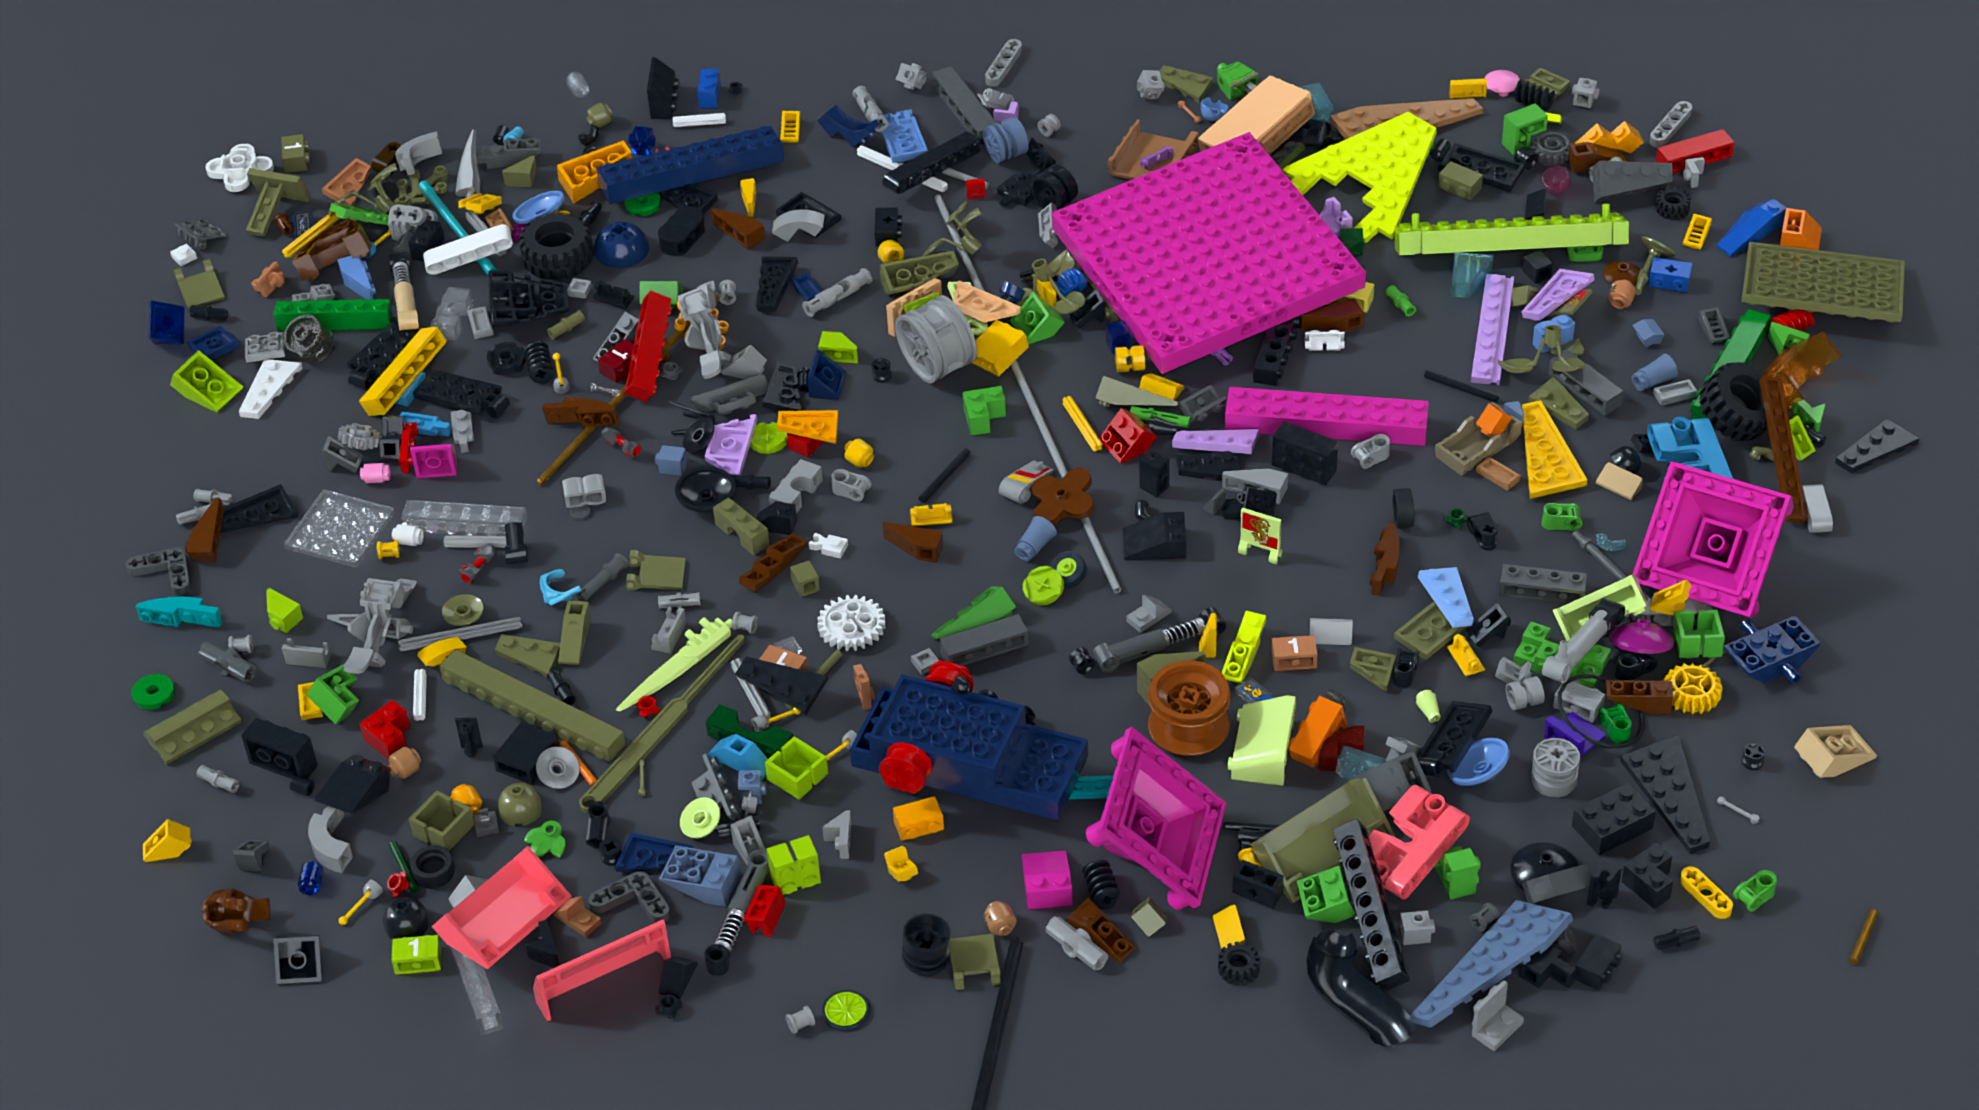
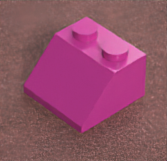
M454 444L410 447L416 478L456 475L457 455Z

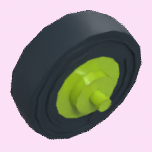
M1074 551L1060 553L1053 559L1050 565L1052 569L1060 572L1064 580V588L1077 586L1083 581L1087 572L1086 562L1080 554Z

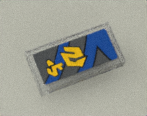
M1251 677L1235 687V693L1247 703L1277 698Z

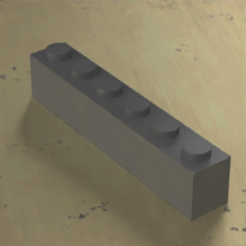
M952 66L932 72L933 88L966 130L984 140V128L998 122L992 118L991 113L984 108L981 101L976 98L975 93L968 88L967 83L963 82L959 73L955 72Z

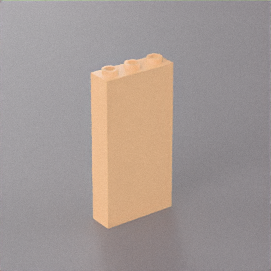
M1268 76L1197 138L1200 151L1247 132H1250L1259 142L1306 98L1312 100L1310 92L1279 78Z

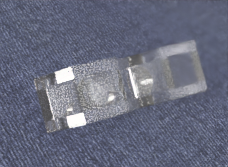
M448 287L446 294L442 296V303L440 307H437L436 316L432 319L430 327H438L446 340L457 341L462 330L460 315L468 316L467 310H470L473 305L471 289Z

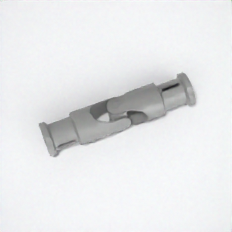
M858 86L853 90V97L861 110L865 112L864 114L868 121L871 122L876 119L880 125L875 129L878 132L886 129L888 121L866 87Z
M862 268L859 273L844 278L831 288L818 293L814 299L803 302L804 312L809 317H813L821 309L829 308L836 301H840L858 291L861 286L872 283L871 274L866 268Z

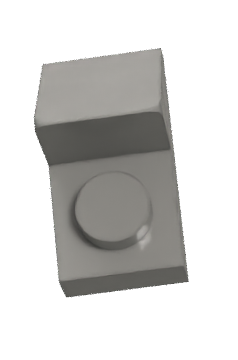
M1143 594L1142 606L1127 615L1126 620L1141 633L1171 614L1172 610L1158 598Z
M1389 736L1385 745L1391 747L1386 761L1413 751L1417 755L1422 747L1404 738Z
M850 810L844 811L823 826L824 841L835 842V850H839L840 859H849L852 829Z

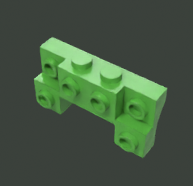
M1530 622L1523 634L1522 642L1514 654L1513 662L1522 667L1529 661L1532 663L1530 670L1542 674V668L1546 659L1549 656H1555L1559 652V644L1548 641L1551 628ZM1595 644L1575 665L1568 679L1576 675L1585 674L1601 676L1610 659L1611 649ZM1593 678L1576 680L1581 685L1589 688H1596L1599 680Z

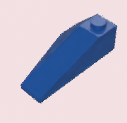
M1771 199L1749 208L1742 213L1717 244V248L1732 257L1747 248L1749 242H1757L1783 227L1786 207L1775 199Z

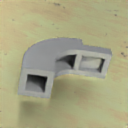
M437 131L406 142L395 153L400 171L406 170L408 175L415 174V165L418 162L443 154Z
M328 806L323 810L322 815L313 814L309 822L308 835L316 859L326 868L343 873L353 858L349 843L337 840L331 835L343 819L344 813L339 809Z

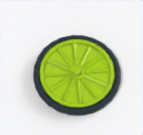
M842 990L828 996L822 1005L821 1013L828 1026L842 1031L853 1030L860 1027L868 1019L870 1004L861 993L853 990Z

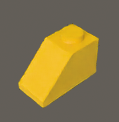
M167 819L143 843V861L151 862L179 857L185 850L189 849L192 843L190 828Z

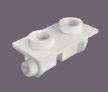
M1312 330L1305 332V349H1309V351H1323V344H1326L1327 351H1340V349H1344V332L1338 330H1331L1329 332Z

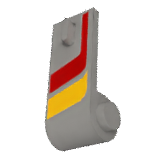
M1033 460L1005 477L999 486V494L1019 504H1023L1031 496L1030 488L1033 482L1039 477L1049 476L1053 473L1054 469L1043 465L1042 461L1037 462Z

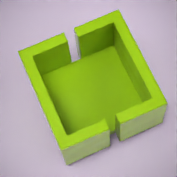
M795 736L781 747V752L777 751L765 761L767 780L798 800L812 789V784H818L828 775L827 757Z
M809 835L790 841V845L797 858L796 861H793L786 842L766 848L770 878L774 886L780 887L783 895L797 891V887L800 886L803 889L821 883L818 854Z

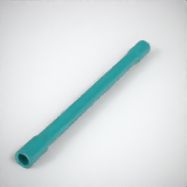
M426 180L420 182L419 189L431 201L460 239L469 236L438 197L429 182ZM484 257L477 260L487 276L489 271H497L488 258Z

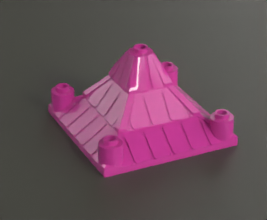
M1671 461L1633 574H1635L1639 584L1658 590H1663L1687 580L1692 585L1688 599L1740 614L1745 618H1752L1759 612L1760 606L1757 601L1785 517L1789 516L1793 511V497Z
M1130 727L1125 731L1123 737L1111 744L1112 755L1118 760L1102 818L1086 829L1087 840L1095 847L1103 845L1109 853L1139 863L1155 877L1161 879L1164 884L1171 888L1167 898L1169 905L1174 909L1181 910L1189 905L1192 908L1200 906L1226 802L1137 730Z

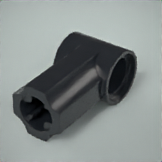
M522 522L504 524L507 564L528 562Z
M596 801L588 807L589 820L586 844L592 848H599L601 841L606 839L607 829L610 824L607 805L604 802Z

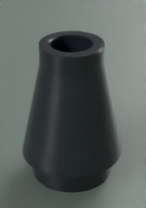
M1157 416L1155 418L1150 417L1148 427L1156 436L1176 434L1177 424Z

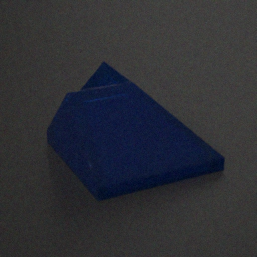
M153 300L149 301L148 339L155 345L184 344L185 307Z

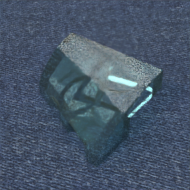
M1344 745L1337 763L1336 773L1348 780L1384 763L1386 759Z

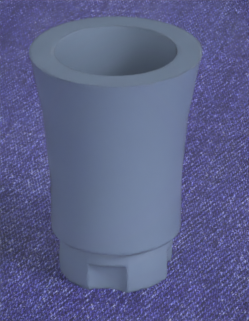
M1663 354L1631 376L1632 382L1638 391H1643L1660 383L1676 379L1678 377V369L1673 359L1668 354Z
M1033 517L1028 529L1014 549L1016 556L1025 562H1029L1056 536L1057 532L1054 525L1043 517Z

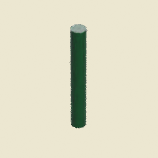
M389 842L388 846L400 871L407 873L406 880L409 882L410 892H417L419 888L397 842Z

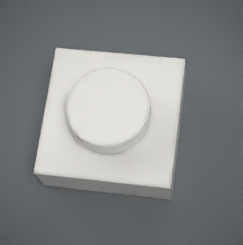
M187 244L170 252L171 257L180 266L197 259L196 252Z

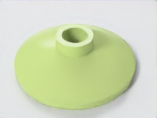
M706 797L690 802L680 817L682 832L693 839L703 838L710 834L716 828L720 819L718 804Z

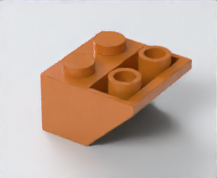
M1786 208L1780 245L1819 250L1822 227L1807 211Z

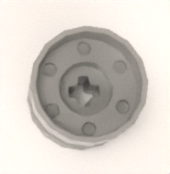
M1550 738L1537 744L1533 753L1531 783L1534 789L1548 797H1562L1570 794L1575 789L1578 779L1580 753L1577 747L1570 741L1562 738Z

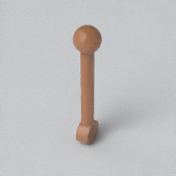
M1185 101L1178 102V107L1183 108L1194 118L1195 123L1201 122V118L1185 106Z

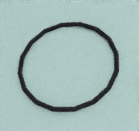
M1594 674L1576 675L1563 683L1558 691V708L1569 727L1575 732L1580 733L1585 740L1606 748H1625L1639 740L1645 729L1644 714L1639 710L1637 711L1640 715V730L1634 739L1624 744H1607L1596 741L1580 732L1566 716L1562 707V693L1567 684L1577 679L1593 678L1604 682L1611 679Z

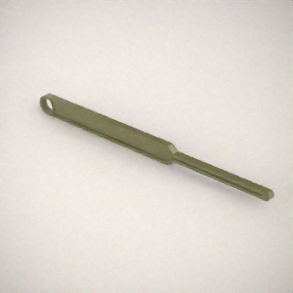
M737 635L681 697L672 699L580 798L579 805L582 812L588 814V807L583 806L586 801L592 800L605 803L637 768L639 760L645 759L688 712L687 705L744 644L743 635Z

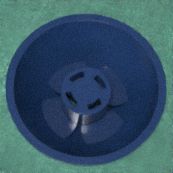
M615 222L607 225L600 231L594 244L596 259L606 266L615 268L629 267L639 263L647 256L650 249L645 233L639 227L629 222Z

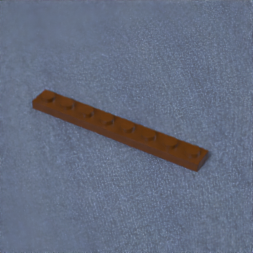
M1762 376L1759 381L1780 493L1793 497V511L1789 516L1785 517V522L1805 523L1808 518L1782 380L1779 377Z

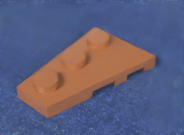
M357 158L354 159L322 188V194L335 201L351 191H356L360 194L371 172V165ZM352 196L343 200L340 204L354 206L358 197Z

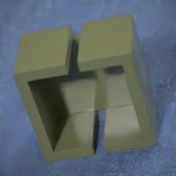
M436 791L409 818L413 837L427 844L431 842V846L438 845L444 847L448 851L475 825L470 807L457 800L453 802L451 797L439 791Z

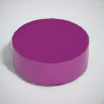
M512 225L514 229L510 232L512 240H520V235L526 225Z

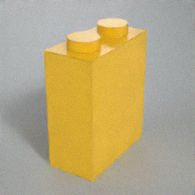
M996 320L975 340L977 356L972 364L999 377L1029 347L1026 334L1022 330H1017L1007 323Z

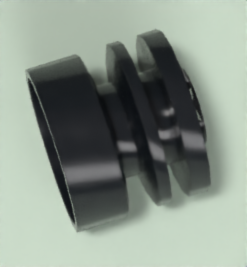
M923 913L915 915L906 922L903 928L902 960L911 972L929 976L939 973L947 966L950 954L951 929L942 917Z

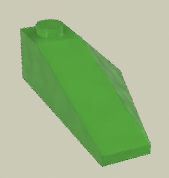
M991 586L971 602L972 607L969 606L959 611L956 620L953 618L947 621L931 637L933 639H940L1001 618L1004 619L1013 614L1012 610L1016 606L1002 586Z

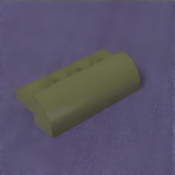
M217 690L149 728L143 734L153 750L158 752L167 765L240 724L241 718L231 706L228 696L222 690Z

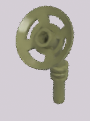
M1645 236L1641 237V241L1650 250L1648 252V259L1637 277L1636 295L1641 294L1644 285L1649 280L1653 258H1659L1660 255H1676L1671 248Z

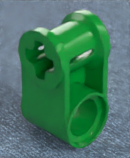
M1620 703L1612 708H1599L1600 722L1605 727L1611 741L1615 744L1628 742L1630 740L1632 723L1624 706Z

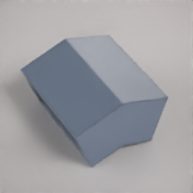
M1643 319L1633 324L1635 334L1646 348L1652 344L1661 343L1665 334L1654 319Z

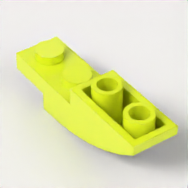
M1245 611L1237 637L1232 642L1222 670L1226 680L1242 683L1246 677L1261 642L1260 637L1266 622V615Z

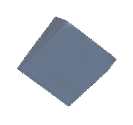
M1519 401L1505 403L1503 411L1522 422V429L1524 414Z

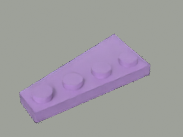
M1559 269L1522 310L1523 318L1540 321L1595 280L1594 274Z
M1259 429L1176 432L1172 440V448L1252 454L1259 437Z

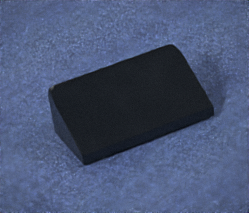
M1547 189L1527 195L1525 220H1532V217L1536 216L1544 217Z

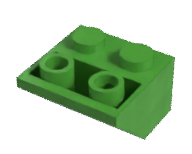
M1340 866L1297 881L1307 919L1338 923L1354 917L1356 914V910L1349 899L1351 891L1344 881L1345 875Z

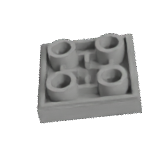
M271 332L263 336L251 335L245 339L246 363L285 357L284 333Z

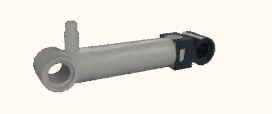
M1603 598L1599 605H1596L1589 613V620L1568 642L1565 640L1560 641L1559 652L1555 656H1549L1546 659L1542 668V675L1565 683L1575 665L1602 636L1608 637L1615 629V625L1620 624L1625 614V605Z

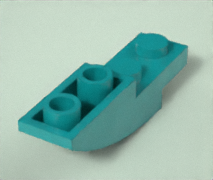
M166 597L137 603L135 606L140 621L147 623L151 622L178 627L181 621L220 628L223 622L219 608L206 606L203 598Z

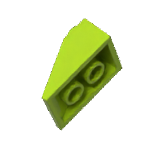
M199 350L172 375L170 383L185 398L216 413L243 389L240 383Z

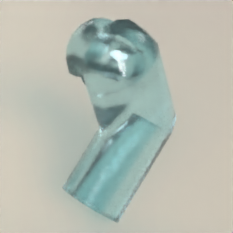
M1605 533L1596 535V545L1609 552L1627 548L1625 539L1610 541L1607 540Z

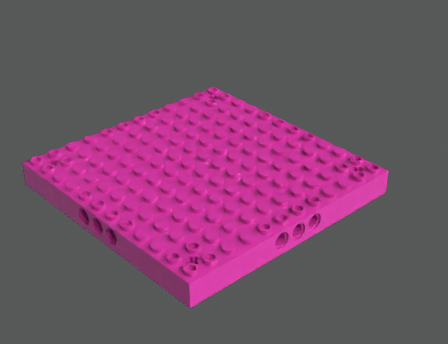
M1250 132L1051 213L1052 229L1114 309L1137 342L1143 345L1144 351L1162 374L1365 288L1366 271Z

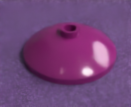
M1638 619L1637 621H1630L1616 626L1609 635V640L1613 645L1630 652L1645 654L1662 653L1672 649L1674 646V638L1667 630L1646 619Z

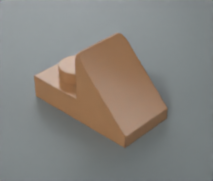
M581 896L567 900L553 913L554 917L585 938L602 924L601 918L584 907Z

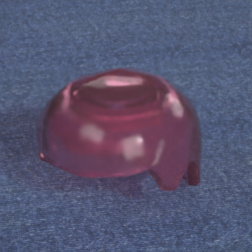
M1561 166L1551 167L1541 176L1544 188L1552 194L1564 192L1571 183L1567 168Z

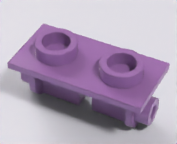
M1166 146L1157 152V157L1153 153L1142 158V161H1140L1141 167L1150 170V166L1167 158L1172 159L1173 148Z

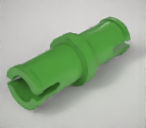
M1395 285L1387 288V296L1393 300L1394 305L1400 308L1406 316H1412L1416 312V307L1409 301L1406 294L1401 293Z

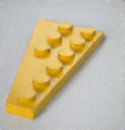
M1542 401L1522 404L1530 499L1587 486L1588 480Z

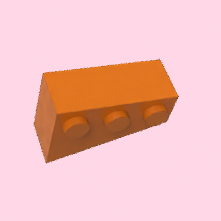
M1319 696L1316 702H1312L1307 718L1303 719L1299 725V732L1289 742L1288 750L1291 759L1312 768L1317 766L1328 751L1326 746L1329 741H1335L1338 737L1335 733L1340 727L1345 728L1347 725L1342 705L1322 696Z

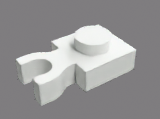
M817 533L813 535L815 542H809V549L821 550L823 555L840 559L848 546V539L828 535L827 538H824Z

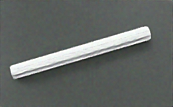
M863 145L857 149L858 156L890 170L904 164L892 163L890 157ZM936 177L922 182V184L942 193L948 189V183Z

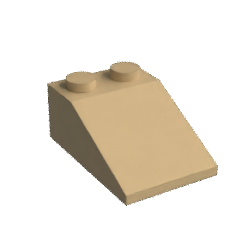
M1851 725L1807 728L1794 746L1799 752L1800 757L1811 766L1813 772L1820 778L1838 776L1877 757L1876 753Z

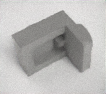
M1703 157L1686 159L1683 176L1690 188L1698 187L1699 174H1703L1705 160Z
M1503 657L1499 661L1495 677L1506 683L1521 681L1523 683L1524 679L1530 678L1532 675L1530 671L1532 663L1527 661L1521 667Z

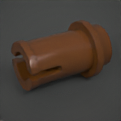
M278 213L274 216V224L281 229L284 235H289L286 229L290 233L293 232L294 228L289 223L286 214Z

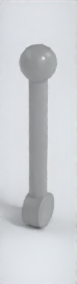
M1718 797L1717 802L1719 805H1726L1746 816L1753 824L1759 822L1760 818L1758 815H1751L1729 803L1724 797Z

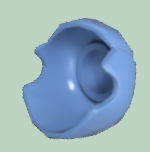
M1211 98L1201 101L1202 116L1208 121L1217 122L1229 111V107L1221 103L1220 100L1216 103H1213Z

